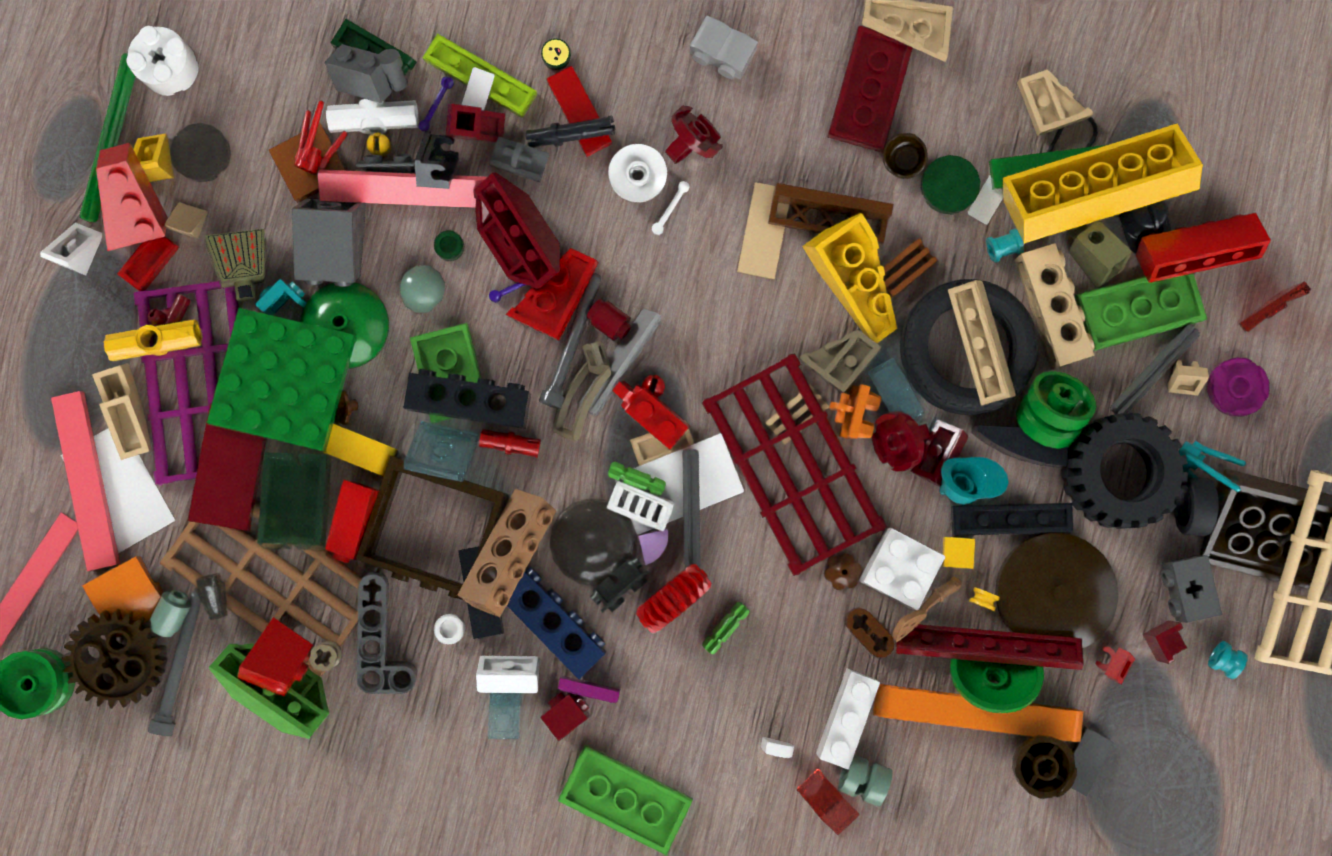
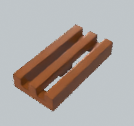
M920 238L884 266L886 274L915 249L920 252L887 280H884L887 294L890 295L891 299L938 261L935 256L933 257L930 254L931 251L924 247ZM923 257L927 260L923 266L892 290L889 286Z

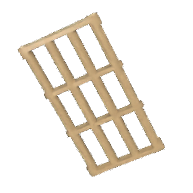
M1311 470L1307 481L1309 487L1295 533L1291 534L1290 537L1292 543L1278 589L1273 594L1275 599L1261 645L1257 647L1254 659L1264 663H1273L1332 675V620L1318 663L1302 660L1317 608L1332 610L1331 601L1320 599L1332 563V517L1325 540L1307 537L1324 481L1332 483V474ZM1305 545L1322 548L1307 597L1290 593ZM1287 602L1304 605L1289 657L1272 654Z

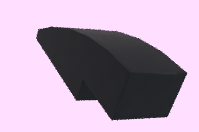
M985 425L972 427V434L1005 455L1040 466L1056 468L1067 466L1068 447L1057 449L1044 446L1031 439L1023 432L1021 427Z

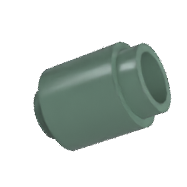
M178 590L164 592L150 618L151 630L163 637H172L175 632H178L191 607L188 596Z

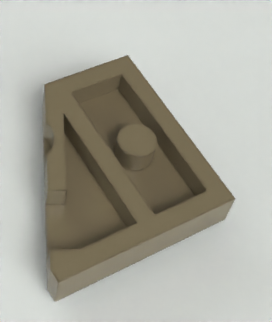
M857 329L840 340H834L825 344L823 348L810 354H803L799 361L839 392L847 393L881 351V346Z

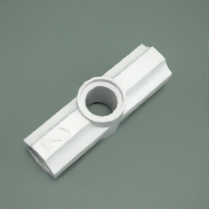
M363 99L359 101V104L327 106L326 121L330 133L360 131L371 135L377 132L385 133L387 129L418 128L419 113L415 100L383 101L378 103Z

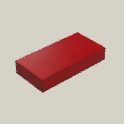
M166 236L142 242L117 275L138 291H145L180 247Z

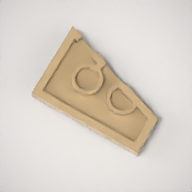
M865 0L862 25L946 62L949 51L953 7L913 0Z

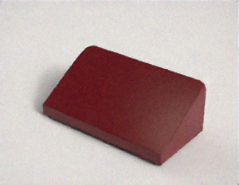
M937 419L930 432L931 438L927 439L924 444V455L920 463L913 467L910 472L941 487V468L943 463L948 459L959 457L968 440V435L964 430Z

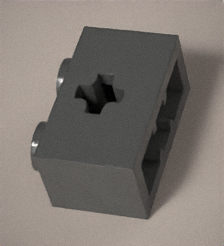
M1194 555L1162 562L1161 578L1164 586L1169 590L1171 599L1168 601V607L1176 621L1188 623L1222 615L1208 555ZM1190 585H1191V586H1192V590H1189V591H1188V594H1187V593H1186V588L1190 587Z

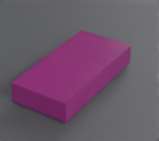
M567 676L560 678L558 686L560 691L615 704L618 702L621 690Z

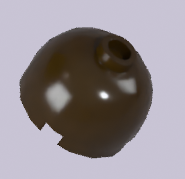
M1037 735L1025 739L1016 748L1012 758V770L1018 784L1027 793L1040 799L1064 795L1073 786L1077 777L1073 751L1064 742L1051 736Z

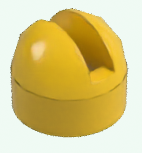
M372 133L366 142L367 149L372 155H382V157H385L391 151V142L383 133ZM379 138V150H375V139Z

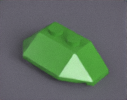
M229 644L209 666V670L229 695L280 732L310 739L329 715L322 677H319L308 668L303 679L300 682L295 680L285 697L238 679L239 666L254 644Z

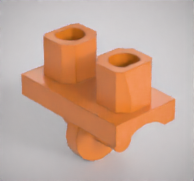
M860 384V386L853 385L851 386L850 394L841 393L839 403L830 402L829 409L837 411L834 422L842 424L839 437L845 439L872 437L874 423L862 419L865 410L877 412L881 396L871 392L870 386Z

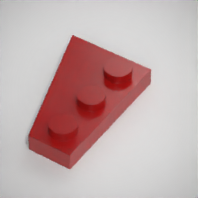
M570 248L560 258V272L541 288H531L524 295L525 298L515 308L512 307L505 315L559 341L599 262Z

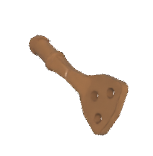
M953 577L939 588L933 589L932 594L918 611H914L898 621L893 631V639L898 642L924 620L927 616V611L938 602H943L944 598L960 589L962 586L961 580Z

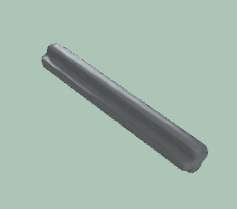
M1192 325L1185 326L1111 405V410L1115 414H1127L1200 336V332Z
M686 449L682 452L685 567L691 564H697L700 567L699 452L696 449Z

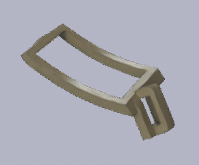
M600 340L583 345L587 362L571 381L563 396L565 399L562 407L557 411L553 430L554 433L563 438L573 441L579 440L588 410L598 391L611 375L609 360L603 342ZM588 372L598 374V378L594 381L580 406L572 431L563 428L569 404L577 388Z

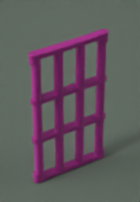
M219 281L134 292L135 306L138 307L140 327L152 325L148 321V313L150 312L149 299L166 297L167 308H171L177 294L195 293L199 327L202 330L203 337L200 348L175 350L161 356L153 354L141 356V363H144L149 405L147 419L151 423L156 471H154L155 485L162 486L163 484L196 479L198 463L192 415L208 413L209 405L213 401L218 383L215 353L226 352L228 344L214 345L207 291L225 289L230 337L239 308L235 287L221 288ZM153 336L149 340L150 347L154 346ZM203 355L208 406L191 408L185 357ZM173 359L179 410L162 412L156 361ZM180 417L186 474L169 476L163 419Z

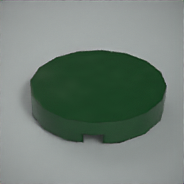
M947 155L937 158L928 165L921 178L920 189L930 208L942 214L953 215L964 211L974 203L980 191L981 181L978 171L971 162L960 156Z

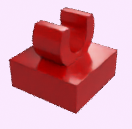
M1104 647L1103 651L1111 655V661L1107 664L1096 661L1095 664L1102 671H1106L1105 675L1108 678L1122 684L1135 658L1130 652L1120 647L1117 652L1110 647Z

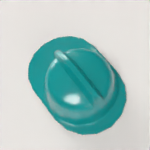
M951 458L942 465V485L939 492L955 503L962 505L970 504L977 499L994 498L1002 495L1009 484L1008 475L1001 465L989 458Z

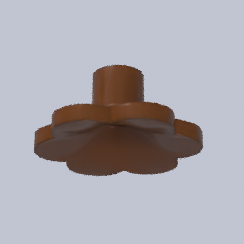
M342 390L334 419L336 423H341L342 425H347L352 411L358 410L357 400H349L345 390Z
M845 553L840 557L832 556L828 560V568L824 571V577L832 582V586L836 590H843L845 587L854 588L858 584L857 576L861 574L862 568L859 563L854 562L850 554ZM844 569L846 570L845 575L842 574V570Z

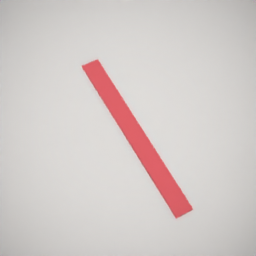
M60 513L0 603V648L78 532L77 522L63 513Z

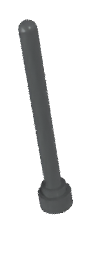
M597 273L592 275L585 289L551 385H547L546 390H542L539 402L556 409H561L565 399L562 387L586 324L587 314L592 307L601 282V276Z
M193 591L190 595L191 607L182 624L160 711L155 714L154 719L150 720L149 733L161 736L173 735L176 723L173 722L174 717L171 714L203 598L200 591Z

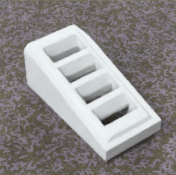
M617 480L607 509L652 528L664 531L674 507V502ZM623 490H626L629 493L622 507L618 503ZM634 496H640L635 511L630 510L629 508ZM647 499L651 501V504L645 516L641 512ZM659 504L663 507L661 509L658 519L656 520L652 517L654 515L657 505Z

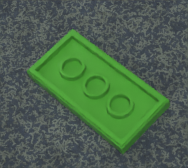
M1193 273L1148 283L1146 277L1142 276L1075 295L1077 306L1079 305L1084 312L1085 321L1083 324L1086 333H1089L1094 341L1095 348L1093 351L1208 320Z
M585 744L558 801L667 855L691 806L693 798Z

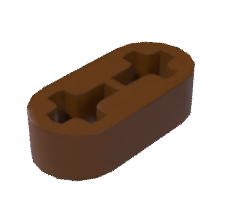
M853 608L847 613L845 618L847 629L869 653L879 658L887 657L892 653L895 645L893 637L870 612L862 608ZM855 614L860 617L866 616L864 623L869 628L867 632L860 627L853 628L852 625L855 621L852 617ZM872 633L880 639L886 637L887 640L884 644L887 648L884 651L873 649L876 643L870 637Z

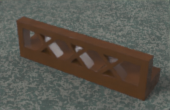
M777 183L773 191L768 224L821 233L835 225L832 219L839 214H844L851 218L862 213L866 220L880 221L879 233L876 237L878 244L883 245L887 222L892 216L894 204ZM778 203L789 204L796 214L788 220L776 218ZM797 206L805 208L800 211ZM810 209H816L822 214L824 220L817 225L809 224L803 214ZM827 212H833V214L829 216ZM799 217V219H800L802 222H798V221H794V220ZM828 223L830 227H826L823 225Z

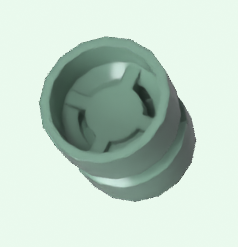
M854 755L849 770L843 768L841 772L838 791L852 797L860 794L863 801L880 807L890 788L893 771L877 763L870 766L867 759Z

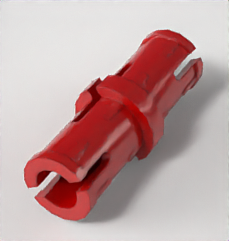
M483 428L479 440V447L505 451L507 455L515 453L538 458L541 439L515 435V432L512 431L503 433Z

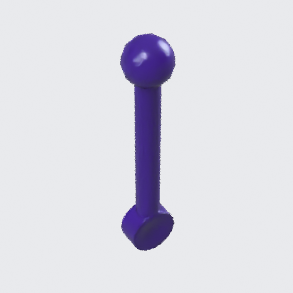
M446 76L442 78V87L425 119L418 124L421 131L429 130V122L445 92L453 87L454 81L451 77Z
M518 282L501 291L492 290L489 293V298L492 302H499L502 296L526 284Z

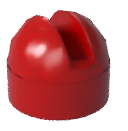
M649 375L643 380L642 388L649 390L652 379L658 380L654 395L659 398L665 391V382L658 375Z

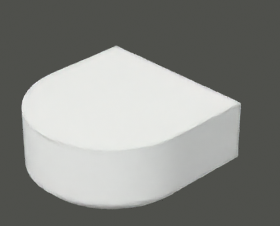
M766 737L762 738L761 748L766 754L783 758L792 757L794 745Z

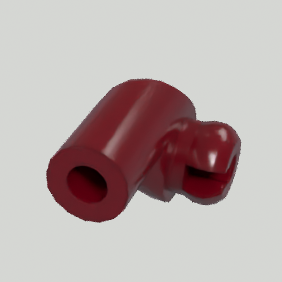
M177 294L171 308L163 310L152 309L148 313V321L154 324V326L181 322L192 300Z

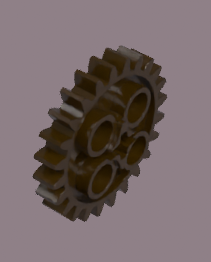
M120 609L114 611L112 617L107 610L100 613V619L93 614L88 618V623L82 621L77 625L79 631L74 630L69 634L73 641H69L64 645V648L71 652L66 653L62 657V660L70 662V665L64 668L63 672H72L74 675L67 682L68 684L78 682L79 686L75 693L78 694L85 690L87 692L85 701H89L93 696L97 697V706L103 704L105 700H108V705L111 709L117 704L118 700L123 708L130 703V699L136 704L142 699L141 694L147 697L152 692L151 687H156L160 683L156 676H162L165 672V669L158 665H162L167 661L166 657L159 656V653L163 652L166 646L156 644L162 636L157 634L152 636L150 633L152 631L151 626L149 625L146 628L142 626L145 617L142 616L137 621H134L132 611L126 614L124 618ZM116 633H121L127 638L126 645L116 640ZM88 647L96 648L99 651V658L92 657L89 654ZM117 656L120 661H112L111 657L113 658ZM131 659L140 662L142 666L141 671L132 668L130 664ZM103 673L110 674L114 678V684L107 683L103 678Z

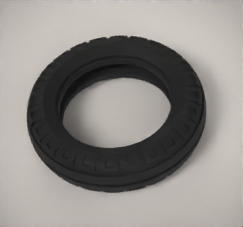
M977 279L950 281L926 293L909 312L903 325L900 339L902 365L914 389L935 407L960 415L985 414L1010 403L1023 391L1030 381L1038 357L1037 332L1033 320L1024 305L1006 289L991 282L980 280L984 284L992 315L1002 325L1008 338L1009 355L1007 366L1016 396L981 405L976 388H964L954 385L937 372L931 362L928 351V339L932 326L940 315L953 309L948 289Z

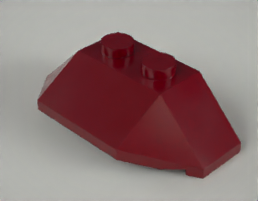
M491 173L473 190L474 198L476 199L477 230L508 279L530 285L536 289L541 288L560 272V243L530 196L498 173Z

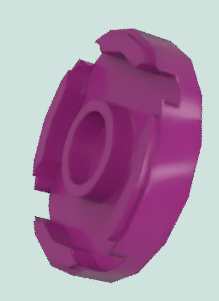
M1232 358L1219 363L1211 371L1207 381V393L1211 403L1220 412L1229 416L1243 417L1257 412L1264 404V401L1267 400L1270 393L1269 379L1264 369L1260 365L1257 366L1252 360Z

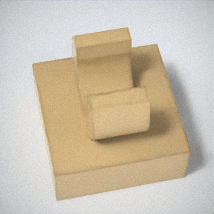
M1177 360L1173 367V374L1167 383L1168 392L1199 395L1209 378L1208 369L1199 367L1197 361H1193L1191 366H1183L1182 360Z

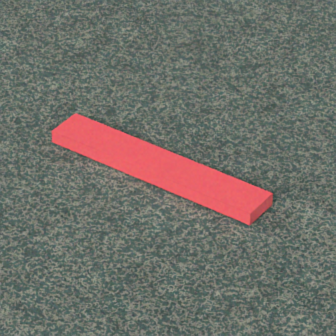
M323 169L318 171L320 201L476 208L473 190L487 178L484 176L454 175L450 188L444 189L416 187L415 173Z
M77 391L52 397L51 401L87 572L120 565L85 393Z

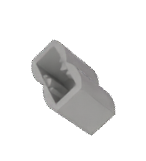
M706 16L690 44V54L693 55V60L700 65L707 66L710 64L717 67L718 72L728 79H733L734 77L741 79L757 51L758 42L750 36L730 28L723 22Z

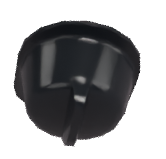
M1164 200L1119 214L1126 242L1130 250L1135 254L1142 237L1152 233L1160 234L1171 231L1168 219V206Z

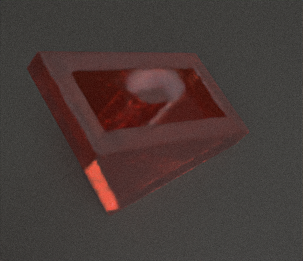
M819 769L797 788V791L820 819L837 835L860 815Z

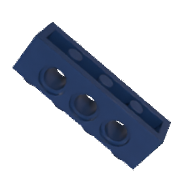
M532 567L525 569L524 575L518 582L507 606L580 679L605 655L606 651L603 646L606 643L594 631L589 634L582 627L585 623L584 620L574 610L568 613L561 605L564 600L552 588L547 591L540 584L543 580L542 577ZM528 590H534L539 594L540 601L536 607H530L524 601L525 593ZM548 612L559 614L561 624L558 628H550L546 625L545 616ZM575 633L581 637L582 646L580 649L572 650L567 646L566 637L569 634Z

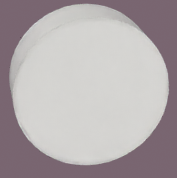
M443 615L434 625V634L441 643L454 644L464 636L465 623L458 615Z

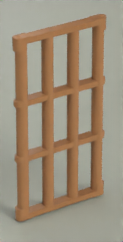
M256 502L253 516L266 524L257 539L243 530L217 526L249 549L239 564L196 535L194 531L200 524L196 522L188 523L160 562L169 571L172 572L174 570L214 599L213 602L217 605L222 604L261 633H263L269 623L228 594L238 579L280 608L274 616L278 621L281 622L287 613L325 641L336 642L340 647H342L358 624L357 610L311 578L321 564L357 589L363 578L340 561L332 558L328 554V550H325V548L321 549L281 521L279 515L271 514ZM273 530L314 558L305 574L263 545ZM186 542L231 573L221 589L176 557ZM255 555H258L297 583L288 598L246 570ZM371 581L366 585V588L372 589V598L370 601L365 600V603L375 601V594L381 588ZM303 589H306L350 620L340 636L294 604ZM330 651L327 653L323 661L327 659L329 660V657L332 656ZM307 661L306 664L309 665V670L319 677L325 673V671L315 670L311 666L310 661Z

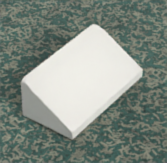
M480 656L476 673L477 691L485 693H537L540 657Z

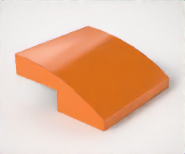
M135 556L82 585L99 615L104 610H107L112 617L113 612L120 609L124 618L126 614L132 611L134 621H137L142 616L145 617L143 624L150 621L164 593L159 582H154L141 556ZM116 633V638L121 637L123 634Z

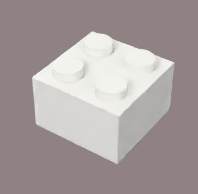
M886 528L859 581L908 608L918 611L945 556L893 528Z

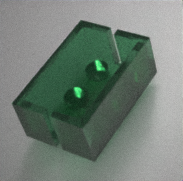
M265 452L257 543L261 547L267 549H292L293 545L297 549L325 550L332 463L327 455L299 454L297 460L293 453Z

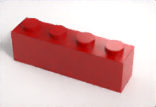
M1257 213L1240 214L1229 219L1207 221L1201 225L1187 228L1180 227L1160 234H1149L1141 238L1135 256L1148 283L1260 259L1263 257L1271 239Z

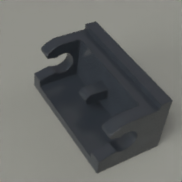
M425 131L414 160L416 187L450 188L459 161V152L445 151L441 148V145L444 143L454 144L455 139L453 137L434 135L431 132Z

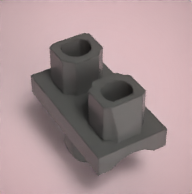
M498 137L489 165L540 182L550 155L548 152L526 146L525 144Z

